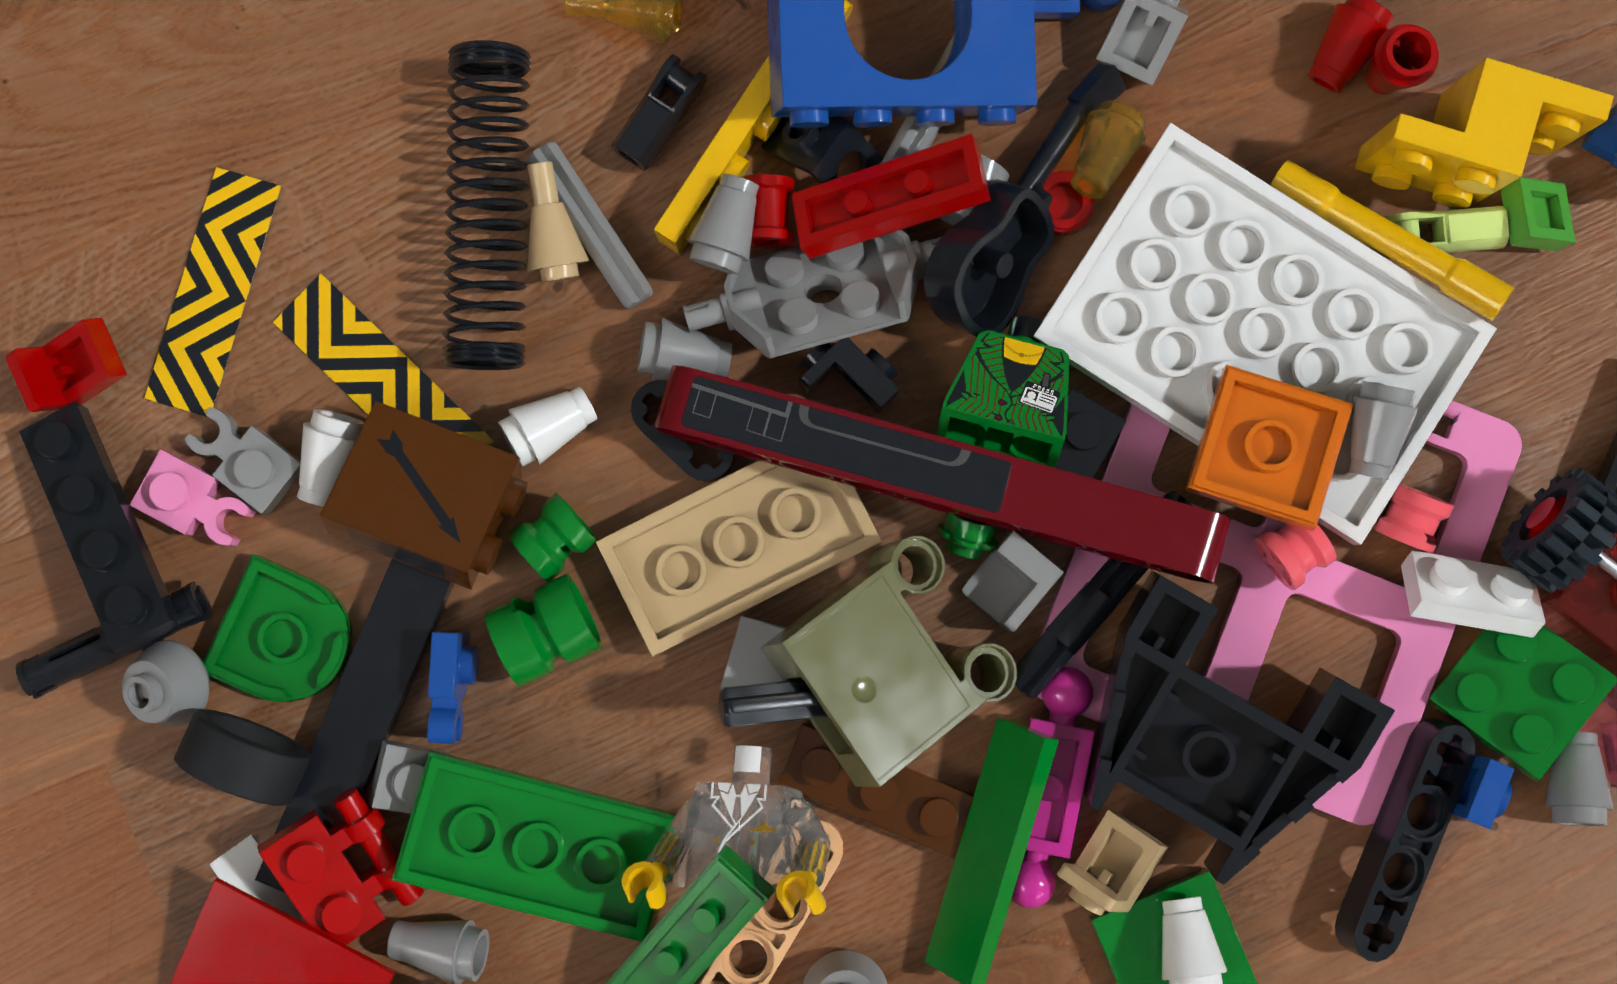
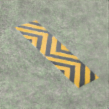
M216 167L144 399L208 417L205 413L209 407H214L281 185Z
M321 273L273 321L293 343L368 415L375 401H378L487 445H491L494 442L488 434Z

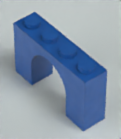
M767 0L771 117H790L791 127L817 128L828 126L829 117H853L855 127H883L892 125V116H916V125L921 127L952 125L955 123L954 116H978V125L1005 126L1015 124L1016 115L1037 106L1034 0H954V39L946 62L935 75L913 80L888 76L873 68L861 57L847 32L844 0Z

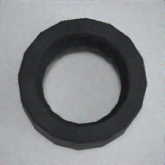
M199 709L191 718L174 756V761L180 769L213 788L257 803L283 806L291 803L312 755L298 742L269 727L229 713Z

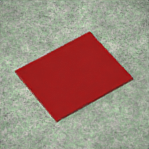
M217 877L212 884L170 984H390L396 971Z

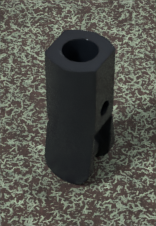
M674 54L670 55L664 62L645 96L611 144V148L619 156L643 171H646L678 122L698 98L707 81L708 76L702 72L694 75L679 65L681 59ZM666 87L680 95L673 108L659 100Z

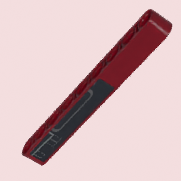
M672 365L654 425V429L686 441L1202 583L1214 584L1230 524V518L1213 511L685 366Z

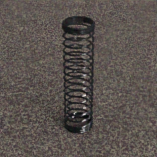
M466 41L452 46L448 51L450 54L448 57L450 61L448 63V73L456 82L450 85L447 92L457 102L450 105L447 110L449 116L456 121L449 126L447 133L456 142L451 144L446 152L456 163L451 164L446 173L456 183L451 184L445 192L451 200L457 203L450 205L445 211L446 215L456 223L449 226L444 233L456 244L448 247L444 253L451 261L457 264L447 268L444 274L450 281L457 284L450 286L443 294L448 300L457 303V305L449 307L443 315L449 321L459 325L450 327L443 333L444 337L453 343H448L442 348L445 351L442 354L445 357L442 362L450 367L472 370L518 369L526 364L523 361L526 358L523 355L526 352V346L522 343L469 341L449 335L457 331L470 329L521 331L526 328L523 323L475 322L450 315V313L473 308L521 311L527 307L522 302H476L450 295L451 292L468 288L521 291L527 287L523 282L470 281L450 274L453 271L470 267L498 271H521L527 267L521 261H470L451 254L452 251L467 247L496 251H521L528 247L523 241L466 240L451 234L452 231L464 227L495 231H521L528 227L525 222L515 219L486 218L466 220L451 213L455 209L467 206L493 211H522L528 207L524 201L518 199L479 198L466 200L452 194L453 190L464 186L508 192L522 191L529 186L525 181L515 178L485 177L466 180L452 173L454 169L462 166L489 171L516 172L525 170L528 165L524 160L517 158L478 157L463 159L453 154V150L460 146L497 152H518L529 147L525 140L513 137L485 136L463 139L453 133L455 128L463 125L494 132H519L526 130L530 126L525 120L516 117L478 116L462 119L454 114V109L461 105L501 113L521 112L530 107L526 100L518 97L486 95L462 99L455 95V88L461 85L498 93L523 92L530 87V84L521 78L531 70L529 67L531 56L526 49L500 41ZM482 61H507V62H482ZM455 73H457V74H459V75H461V76H464V77H468V78H463V79H462V78H460L459 76H457ZM503 81L518 83L522 86L499 87L474 82ZM477 102H509L520 104V106H492ZM483 122H505V123H513V124H519V125H518V126H495V125H486V124H481V123H483ZM482 143H510L517 144V146L487 145ZM483 163H506L515 164V166L490 165ZM493 184H511V185H493Z

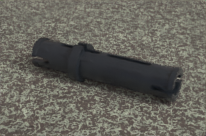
M193 581L171 592L169 597L182 625L126 655L139 650L144 651L155 642L162 641L178 631L212 618L211 605L203 589L199 585L196 586V583ZM99 626L58 644L39 655L37 654L18 662L15 667L16 675L25 693L28 696L33 695V699H37L57 689L59 686L94 672L126 655L112 652L104 631Z

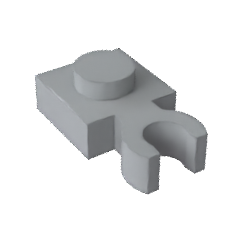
M209 407L205 414L218 424L220 429L218 438L212 443H206L201 437L189 433L185 438L186 444L191 450L200 455L222 459L223 462L212 476L259 513L269 515L299 478L301 460L259 427L251 425L243 437L239 436L238 424L230 414Z

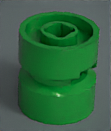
M567 573L535 588L532 601L526 602L519 597H515L486 611L484 615L488 632L498 656L518 687L525 686L554 672L555 660L559 658L568 663H573L603 649L600 633L575 581Z

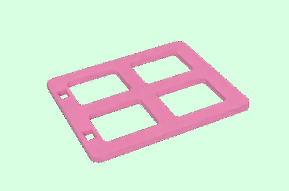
M1451 401L1443 416L1452 419L1444 437L1431 433L1425 443L1457 456L1462 463V470L1449 502L1454 505L1450 517L1444 519L1441 523L1435 542L1437 546L1432 554L1480 562L1521 454L1522 441L1520 434L1510 423ZM1130 403L1124 418L1126 423L1117 436L1101 481L1163 498L1167 493L1159 491L1153 486L1152 474L1170 428ZM1264 516L1258 526L1250 527L1230 519L1219 563L1236 571L1238 585L1203 673L1204 676L1248 701L1285 602L1293 594L1301 595L1387 629L1395 636L1396 645L1376 696L1378 701L1394 709L1395 712L1362 767L1343 784L1339 781L1312 804L1318 810L1351 823L1371 825L1376 821L1408 739L1415 727L1420 723L1456 624L1410 616L1405 587L1337 560L1326 568L1316 566L1306 574V580L1303 585L1296 590H1290L1271 572L1254 544V538L1264 531H1277L1284 526V522ZM1074 548L1040 637L1080 589L1108 561V557ZM1086 642L1063 667L1079 669L1091 681L1093 699L1089 708L1081 715L1099 722L1108 674L1093 669L1085 663L1083 653L1087 645ZM1041 692L1037 697L1043 700Z

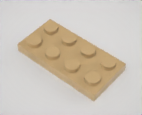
M758 460L596 541V544L653 657L882 541L855 487Z

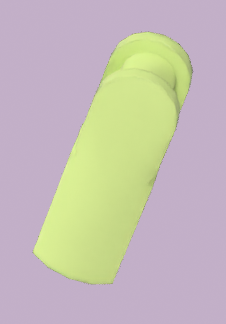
M1504 206L1404 212L1386 217V219L1420 237L1419 225L1431 224L1433 242L1430 244L1446 253L1502 249L1507 245L1510 237L1507 210Z

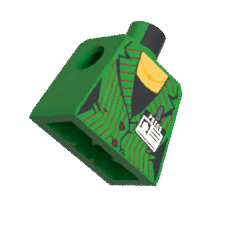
M1018 316L1011 320L1007 335L990 330L982 331L978 334L944 399L936 433L937 436L1046 466L1056 467L1067 433L1069 355L1063 349L1041 344L1033 337L1042 321L1030 316Z

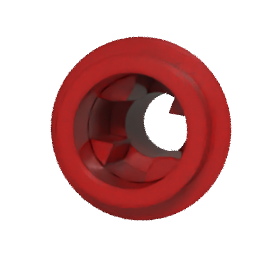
M1346 0L1344 4H1336L1314 58L1313 66L1307 76L1319 86L1339 94L1345 84L1349 83L1373 56L1379 38L1388 30L1394 20L1393 14L1374 0Z
M1412 24L1396 25L1385 31L1376 44L1372 59L1365 73L1366 83L1369 88L1375 93L1386 95L1420 85L1427 81L1434 74L1439 61L1438 46L1433 35L1426 29Z

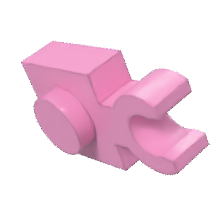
M162 449L158 452L130 503V506L184 535L194 536L200 523H203L204 529L211 540L227 546H238L241 539L226 531L224 528L225 516L234 510L238 514L247 517H254L257 512L256 509L243 499L232 497L219 499L215 497L222 485L220 481L202 468L170 451Z

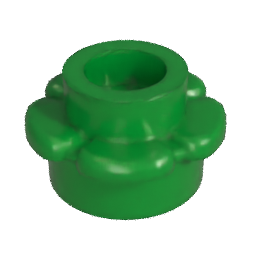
M950 513L947 515L946 522L939 524L937 527L939 535L947 539L946 549L962 557L981 558L984 550H994L999 544V541L995 540L996 526Z

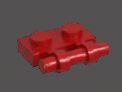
M355 787L344 791L333 801L344 818L335 826L327 829L315 809H313L257 846L258 853L307 925L345 945L386 919L383 911L373 898L382 891L391 889L402 906L414 903L424 893L422 887L392 880L400 851H397L382 827L385 825L386 820L380 811L367 805ZM357 843L362 845L374 863L373 867L361 875L357 874L343 853L345 849Z

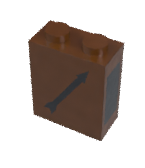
M375 401L320 513V517L328 534L471 590L479 572L485 575L491 572L502 545V539L495 537L505 515L511 518L516 516L525 497L528 483L521 480L520 457Z

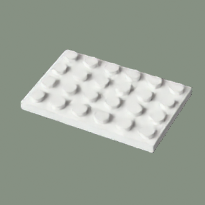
M1170 123L1033 337L1041 344L1063 349L1069 355L1070 365L1197 446H1199L1222 369L1225 365L1352 403V396L1359 397L1362 381L1416 391L1412 407L1419 410L1394 467H1391L1389 480L1349 472L1351 463L1350 415L1318 523L1349 543L1361 545L1497 328Z

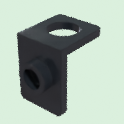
M782 117L775 131L762 144V149L767 154L811 174L820 184L837 178L840 161L851 151H857L860 156L859 171L878 165L883 160L882 156L853 124L842 117H829L828 126L817 128H794L790 126V117Z

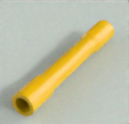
M1287 160L1281 166L1270 185L1351 237L1437 285L1444 294L1491 321L1496 318L1515 289L1512 285L1466 259L1453 257L1347 197L1335 185L1290 160Z

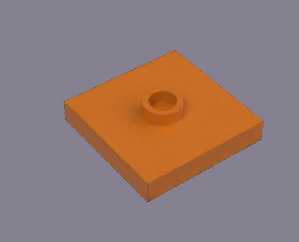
M1225 365L1222 369L1185 491L1307 530H1314L1319 521L1354 404Z

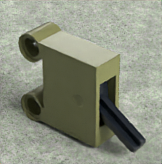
M909 536L878 547L871 554L866 569L760 647L783 681L725 687L719 693L718 713L723 725L729 728L810 719L855 787H881L984 702H995L1007 697L1015 686L1017 667L1012 655L1004 647L995 643L956 648L943 657L904 598L925 594L934 590L942 581L945 572V559L940 548L932 540L924 536ZM900 554L905 555L913 567V576L910 583L906 582L899 573L898 559ZM974 660L980 664L983 671V681L979 689L971 679L970 669Z

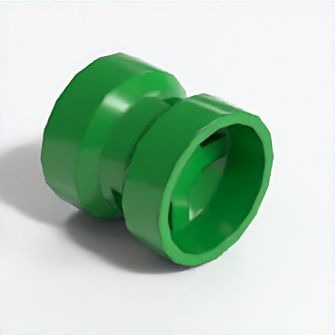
M555 493L542 504V516L539 519L536 518L532 522H521L507 534L519 553L547 582L553 580L564 570L565 560L570 557L569 554L572 551L584 553L598 541L586 523L558 493Z

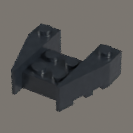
M1151 570L1118 627L1084 794L1090 807L1099 812L1114 785L1119 781L1217 838L1203 863L1213 878L1224 885L1261 854L1259 850L1292 821L1296 824L1314 808L1312 804L1339 781L1343 784L1362 767L1395 710L1337 676L1319 668L1287 723L1186 665L1219 608Z

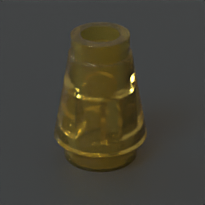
M1109 100L1102 102L1098 109L1091 111L1087 115L1074 174L1071 179V184L1077 192L1093 199L1104 198L1109 188L1112 187L1144 144L1146 139L1143 130L1145 119L1137 109L1121 101Z

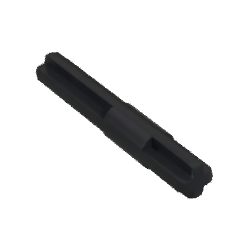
M1174 491L1165 494L1163 497L1192 506L1185 497ZM1109 558L1017 663V679L1014 687L1026 697H1037L1069 659L1082 648L1116 609L1118 603L1145 574L1148 568Z

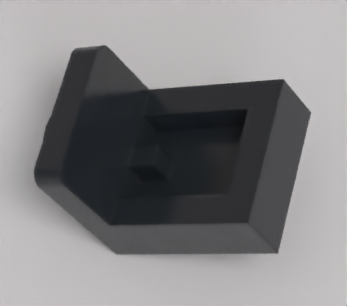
M848 337L840 339L834 345L829 342L816 346L799 364L806 371L799 379V386L808 395L831 372L836 370L878 414L897 396L899 388L892 382L898 373L891 364L873 348L864 354Z

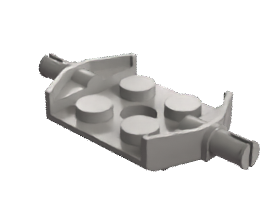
M898 230L811 259L806 256L800 246L752 258L748 262L742 261L738 275L727 274L723 285L725 292L720 293V297L683 306L689 332L727 322L729 331L736 329L764 356L774 358L906 322L910 317L919 280L925 277V268L929 257L941 237L918 243L917 240L910 241L909 235L902 230ZM831 290L839 293L836 299L828 303H815L810 300L811 297L821 291Z

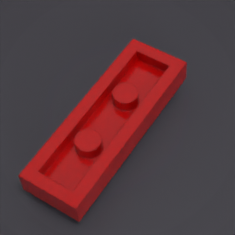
M972 133L791 193L800 248L809 259L991 201L980 148Z

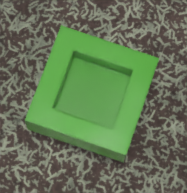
M1520 177L1501 189L1503 206L1507 210L1510 246L1556 252L1576 243L1565 184Z

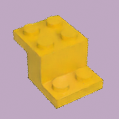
M1486 57L1441 93L1433 123L1400 113L1361 145L1354 169L1372 174L1371 180L1380 186L1396 190H1405L1412 186L1432 192V199L1437 203L1449 207L1467 208L1522 177L1528 154L1548 155L1554 153L1606 122L1614 96Z

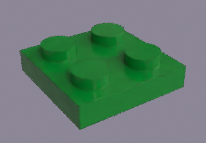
M1545 625L1542 626L1533 638L1484 629L1429 697L1428 703L1457 725L1463 726L1473 737L1531 780L1537 782L1544 776L1615 686L1617 677Z

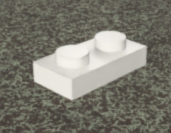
M1415 550L1409 553L1401 565L1409 612L1412 617L1532 638L1546 623L1537 585L1515 568Z

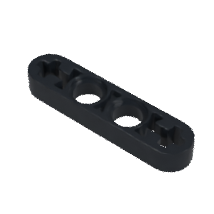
M1434 718L1422 721L1411 733L1335 922V933L1340 945L1367 961L1379 962L1390 957L1401 943L1473 765L1476 753L1475 741L1471 733L1463 726ZM1440 743L1446 746L1442 757L1436 753ZM1426 774L1436 777L1433 784L1423 781ZM1423 793L1427 803L1425 814L1419 822L1411 825L1408 820L1409 805L1417 795ZM1400 853L1403 861L1402 871L1394 882L1386 885L1383 876L1385 864L1394 854ZM1377 893L1387 898L1384 905L1375 901ZM1368 922L1374 924L1370 935L1363 933Z

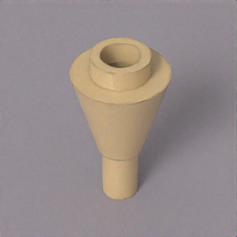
M548 161L527 165L534 207H531L527 272L540 270L542 282L579 276L577 264L589 262V259L563 202H559L553 163Z

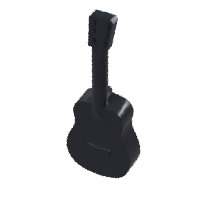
M1099 62L1068 96V105L1015 184L1000 179L991 181L988 184L991 201L976 205L964 219L952 226L934 247L925 269L924 287L926 297L934 314L945 325L977 337L980 332L986 330L1001 333L1010 324L1022 302L1029 278L1035 266L1049 250L1055 233L1052 216L1048 209L1052 201V195L1044 189L1043 185L1085 122H1091L1124 92L1126 85L1116 65Z

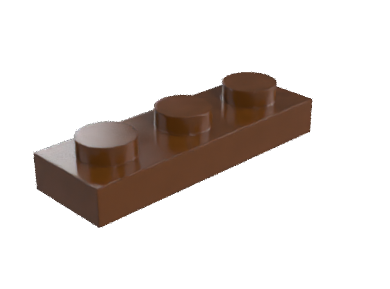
M804 723L801 726L778 781V784L954 859L974 795L906 766L881 787H855L817 729Z

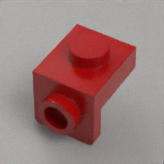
M103 318L82 319L42 347L17 348L6 355V361L24 403L31 412L62 409L75 401L82 405L127 376Z

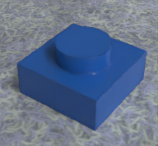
M1475 755L1473 765L1452 815L1464 821L1491 829L1494 819L1500 817L1505 812L1510 802L1512 786L1509 782L1514 768L1493 759Z

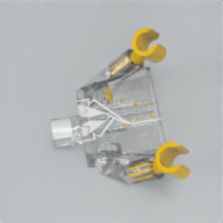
M738 745L734 746L731 783L699 782L695 787L693 796L686 799L646 860L634 863L625 870L621 879L622 887L629 903H633L636 900L637 894L648 887L646 898L650 908H662L668 899L664 881H669L673 878L672 887L688 889L722 848L727 845L776 889L773 895H776L789 918L794 917L795 906L803 898H806V902L813 915H819L826 908V900L819 887L824 881L831 841L812 804L804 800L802 791L787 786L770 785L773 749L761 746Z

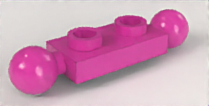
M1062 667L1042 690L1043 702L1050 711L1049 721L1028 716V727L1058 739L1059 743L1011 898L1014 903L1024 908H1037L1044 905L1050 900L1055 891L1056 879L1052 868L1047 863L1048 855L1070 858L1094 737L1093 730L1074 726L1075 718L1083 714L1092 702L1093 687L1087 675L1073 667Z

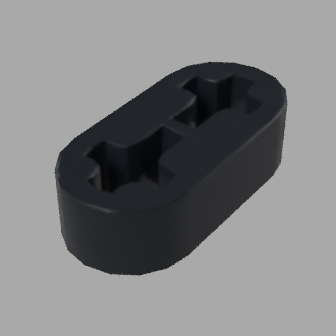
M657 380L649 382L639 388L632 398L631 414L634 423L643 434L687 475L697 481H717L728 474L734 464L735 454L718 449L717 453L722 459L719 466L713 468L705 463L697 469L691 464L696 454L683 439L654 429L655 423L651 426L645 421L650 415V410L645 405L646 401L652 396L662 401L667 384L666 381Z

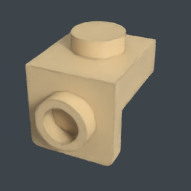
M1108 810L1076 863H1063L1057 875L1073 886L1068 893L1069 896L1092 913L1102 916L1105 910L1108 912H1129L1167 851L1168 846L1117 811Z

